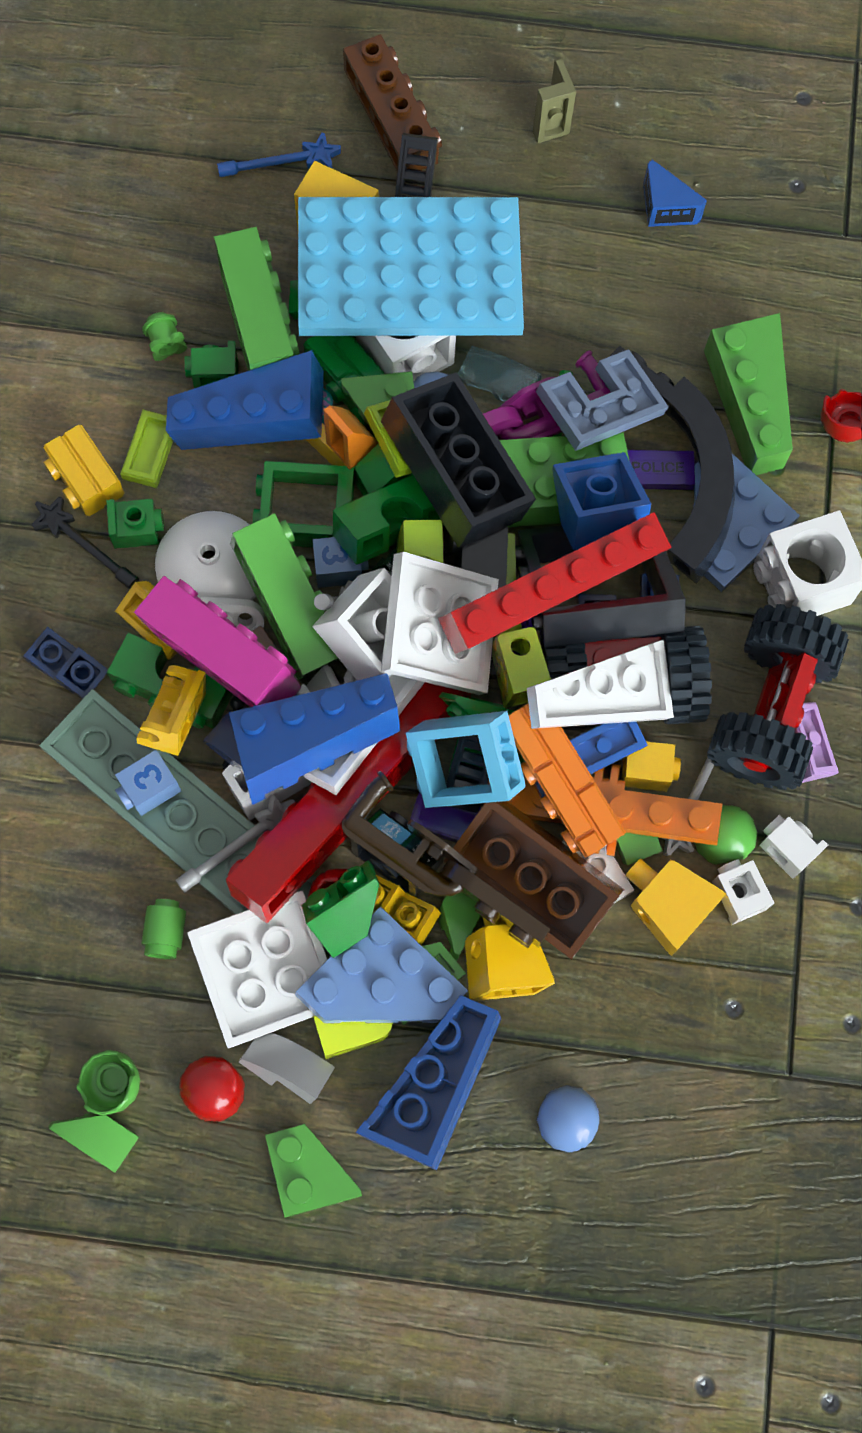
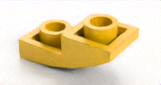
M376 875L379 888L373 913L381 906L422 946L441 912L435 906L406 893L399 885Z

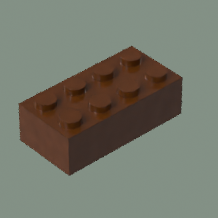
M508 801L485 803L453 847L454 850L479 870L476 874L478 878L550 928L549 935L545 940L571 960L625 890L576 852L572 854L568 846Z

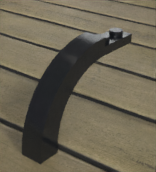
M619 346L610 356L623 352L625 349ZM632 351L631 353L669 406L665 413L678 424L690 440L700 464L701 480L695 506L682 530L670 543L672 548L667 550L671 564L697 584L719 554L732 520L735 501V481L730 443L718 414L696 386L685 377L674 386V383L667 375L662 372L655 373L647 367L646 361L638 353Z

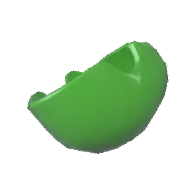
M722 805L717 846L695 843L698 853L712 864L730 863L738 859L740 861L745 859L754 850L758 832L753 818L747 811L733 805Z
M106 1050L93 1054L82 1066L76 1088L84 1100V1108L89 1112L105 1116L124 1111L136 1099L140 1090V1076L136 1065L127 1054Z

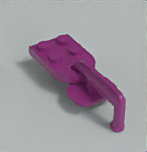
M588 350L581 355L575 366L584 371L595 392L586 395L591 401L611 392L595 370L598 362L592 356V351ZM548 377L526 386L497 409L483 413L499 440L552 437L562 432L536 393L540 383L555 377ZM538 415L540 417L525 425L523 423L524 420Z

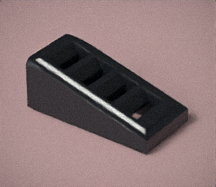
M407 133L402 134L395 197H412L405 196L404 194L432 197L438 138ZM408 149L429 151L428 157L408 154ZM407 164L427 166L426 171L409 169ZM405 180L424 181L425 184L424 186L406 184Z
M478 735L459 737L446 783L447 788L486 785L489 778L483 755L464 750L467 747L482 752ZM481 803L454 805L452 807L477 813L480 810Z

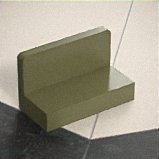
M562 58L554 60L551 86L538 89L533 134L537 144L570 134L576 89Z

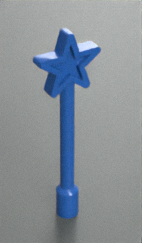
M321 133L316 143L303 142L302 152L236 162L234 160L217 163L219 177L237 175L239 171L307 160L306 166L308 169H310L314 160L332 168L331 158L341 154V146L327 144L325 134Z

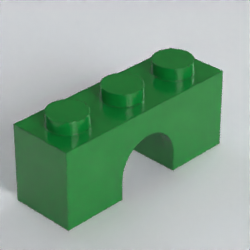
M411 474L400 481L384 488L376 489L366 496L344 503L334 509L333 537L353 562L358 565L389 551L390 523L403 522V520L441 519L418 481Z
M128 633L107 674L114 684L113 688L117 692L129 698H134L135 694L148 699L147 703L152 707L162 686L163 680L160 679V674L167 658L162 647ZM195 666L193 671H198L200 669ZM207 674L206 694L192 724L193 727L203 729L204 725L214 729L233 695Z

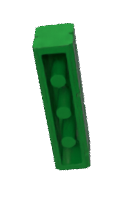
M312 336L303 344L304 353L311 350L324 371L323 380L327 383L325 385L326 390L331 394L332 399L336 403L343 401L350 409L349 411L359 419L376 439L370 425L366 424L359 415L357 406L349 395H345L342 391L341 378L381 375L385 373L352 336Z

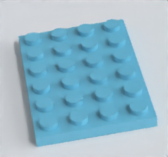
M298 197L299 336L523 335L524 318L518 197Z

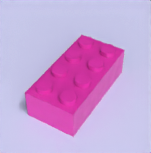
M163 576L134 611L156 637L201 671L206 672L209 677L249 707L293 697L301 689L300 684L294 678L297 671L287 663L289 660L272 646L266 649L257 641L258 637L241 623L236 627L227 619L228 615L211 601L206 604L197 597L198 593L181 579L175 584L166 576Z

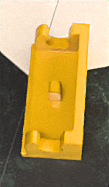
M171 665L168 667L166 674L175 677H164L161 689L149 715L140 727L141 731L137 735V744L178 756L205 697L206 672L201 670L193 671Z

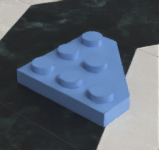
M733 454L735 501L732 520L719 554L709 570L704 574L721 592L755 561L769 533L792 526L800 516ZM699 461L694 465L695 486L693 508L695 506V502L698 496L701 480V468Z
M380 906L372 914L368 935L335 958L331 956L296 991L295 996L323 1023H398L399 1021L437 1023L446 1015L459 996H464L468 990Z

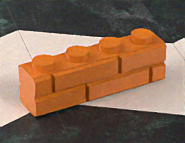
M529 703L508 714L516 748L525 761L521 763L523 775L530 786L538 782L546 796L539 800L551 820L559 816L567 829L560 834L572 854L580 851L586 858L626 833L625 829L562 727L532 729Z

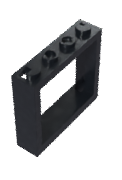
M562 525L518 530L519 545L515 546V555L519 578L541 568L540 563L553 562L576 551L572 549ZM666 551L642 562L654 594L653 596L552 607L532 617V627H535L536 631H540L544 648L684 631L686 598Z

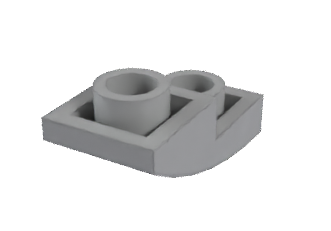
M272 1032L253 1039L239 1060L240 1064L272 1086L276 1081H279L309 1104L317 1099L335 1069L333 1065L308 1049Z

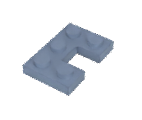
M629 349L599 361L595 370L611 393L590 401L571 372L540 383L536 391L537 395L575 451L660 417L668 409L669 406Z

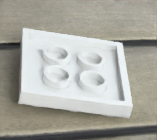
M406 552L394 554L381 672L477 695L488 693L493 637L468 650L455 654L438 618L497 590L499 579Z
M303 891L295 893L267 924L250 910L187 932L227 1048L316 1016L295 996L296 991L327 961L322 943L306 924L301 906L306 902Z

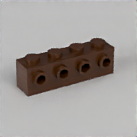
M381 34L343 48L344 71L397 173L403 133L438 138L435 165L438 164L439 148L442 147L439 132L435 127L431 128L427 122L424 104L421 100L416 101L407 73L402 74L398 67V58L392 46L387 47ZM408 149V154L428 157L429 151ZM407 164L409 169L423 170L427 168V166Z

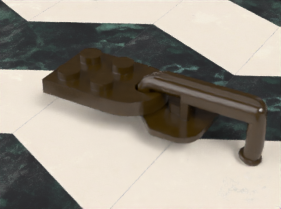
M379 771L377 773L378 776L364 789L342 821L343 832L351 840L425 893L439 896H454L462 892L476 902L474 906L476 908L475 911L494 925L498 919L510 927L508 935L527 949L532 943L539 948L549 935L550 928L478 878L476 874L479 870L442 839L410 819L407 823L409 830L422 840L414 853H411L365 820L380 798L387 791L392 792L394 790L386 776ZM425 853L437 861L442 856L449 859L439 873L421 861Z

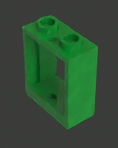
M265 461L264 473L257 474L256 496L261 497L260 509L254 508L252 524L272 515L274 482L337 486L336 508L344 503L352 502L355 485L354 467L349 470L347 466ZM288 523L295 538V541L291 542L292 546L313 547V539L333 537V526Z

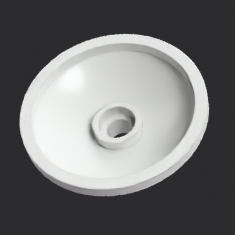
M220 511L200 512L180 520L164 535L157 549L155 571L158 582L163 576H166L175 584L181 579L198 593L197 597L199 598L219 597L253 600L256 596L230 545L232 533L250 524L235 515ZM208 550L215 552V555L210 559L202 557L203 553Z

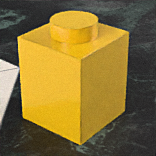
M647 742L648 746L623 758L621 780L626 781V787L667 792L672 781H678L681 759L674 757L675 745Z

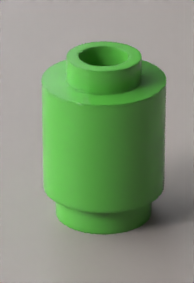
M156 899L155 905L147 906L141 945L145 946V956L159 959H176L177 950L182 948L187 912L179 908L180 902L170 899Z

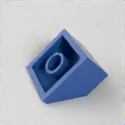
M625 452L553 464L552 471L560 521L573 550L580 549L650 514L651 502Z

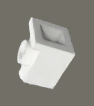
M780 815L763 830L768 837L759 845L792 879L828 846L824 840L816 844L812 840L813 835L811 831L800 821L794 822L790 817L784 820Z
M738 859L717 869L720 875L712 883L726 893L721 901L729 915L728 920L731 926L766 911L774 904L753 860L741 865ZM738 885L743 888V898L736 896L732 888L733 886Z

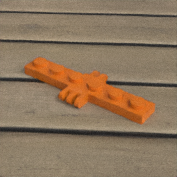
M612 764L610 779L603 778L605 767L596 771L595 776H592L626 833L717 846L723 804L625 790L626 781L619 780L620 765ZM524 776L526 787L508 802L533 820L563 824L559 816L551 820L539 800L541 797L535 785L530 786ZM617 839L607 844V855L615 856Z

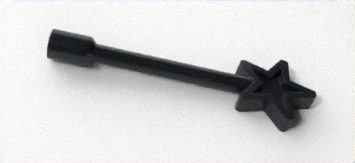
M58 497L50 506L38 501L35 503L36 508L41 514L32 523L35 531L49 528L54 537L58 538L60 530H62L115 574V578L129 590L135 582H139V578L126 567L119 566L68 524L74 522L75 519L72 514L63 511L64 500L62 497Z

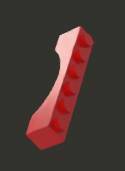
M655 512L438 618L454 653L458 654L672 547Z

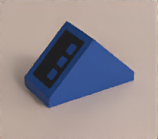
M652 159L647 165L643 182L648 227L698 224L702 219L707 200Z

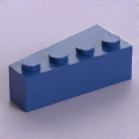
M311 350L170 396L167 401L166 432L181 450L321 437L324 371Z
M387 673L229 712L252 805L266 799L265 794L281 786L283 789H286L298 783L299 777L317 768L322 771L334 765L335 759L349 752L355 754L400 732L398 707Z
M460 995L430 1034L425 1045L415 1057L413 1056L404 1068L405 1071L392 1088L378 1102L379 1105L370 1117L362 1123L356 1133L365 1139L437 1171L501 1021L499 1012Z

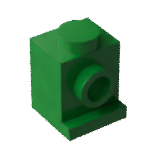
M228 341V347L205 345L201 348H191V356H185L186 378H192L194 388L238 374V354L235 341Z
M114 499L106 500L108 533L114 549L159 545L158 531H164V517L162 508L156 509L153 499L115 502ZM133 519H139L136 522L129 521Z

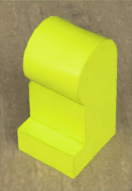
M313 1016L326 1059L380 1043L390 1035L392 1023H323L317 1016Z

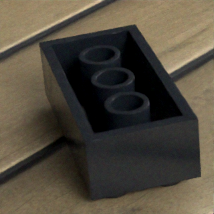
M457 372L391 398L381 423L458 548L520 522L536 498Z

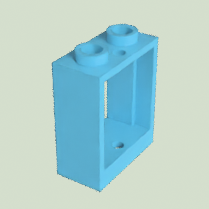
M507 711L424 720L406 732L407 750L413 759L417 775V788L422 794L425 808L509 801L526 787ZM478 735L490 784L447 788L435 739Z

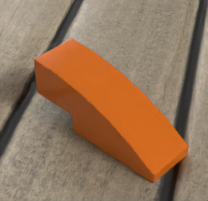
M329 405L323 410L326 443L350 470L378 444V441L349 410Z

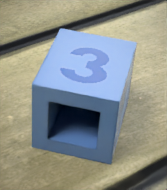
M334 537L313 539L318 588L346 585L348 580L354 581L358 575H361L362 570H369L368 560L356 565Z
M157 750L115 774L122 785L115 789L127 810L135 806L141 816L181 792L177 781Z

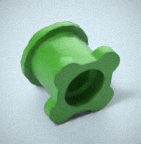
M158 312L149 316L142 327L143 334L150 339L149 347L151 352H153L152 356L155 361L164 360L174 354H181L187 349V345L183 341L185 339L183 333L178 332L176 329L177 320L175 316L164 312Z

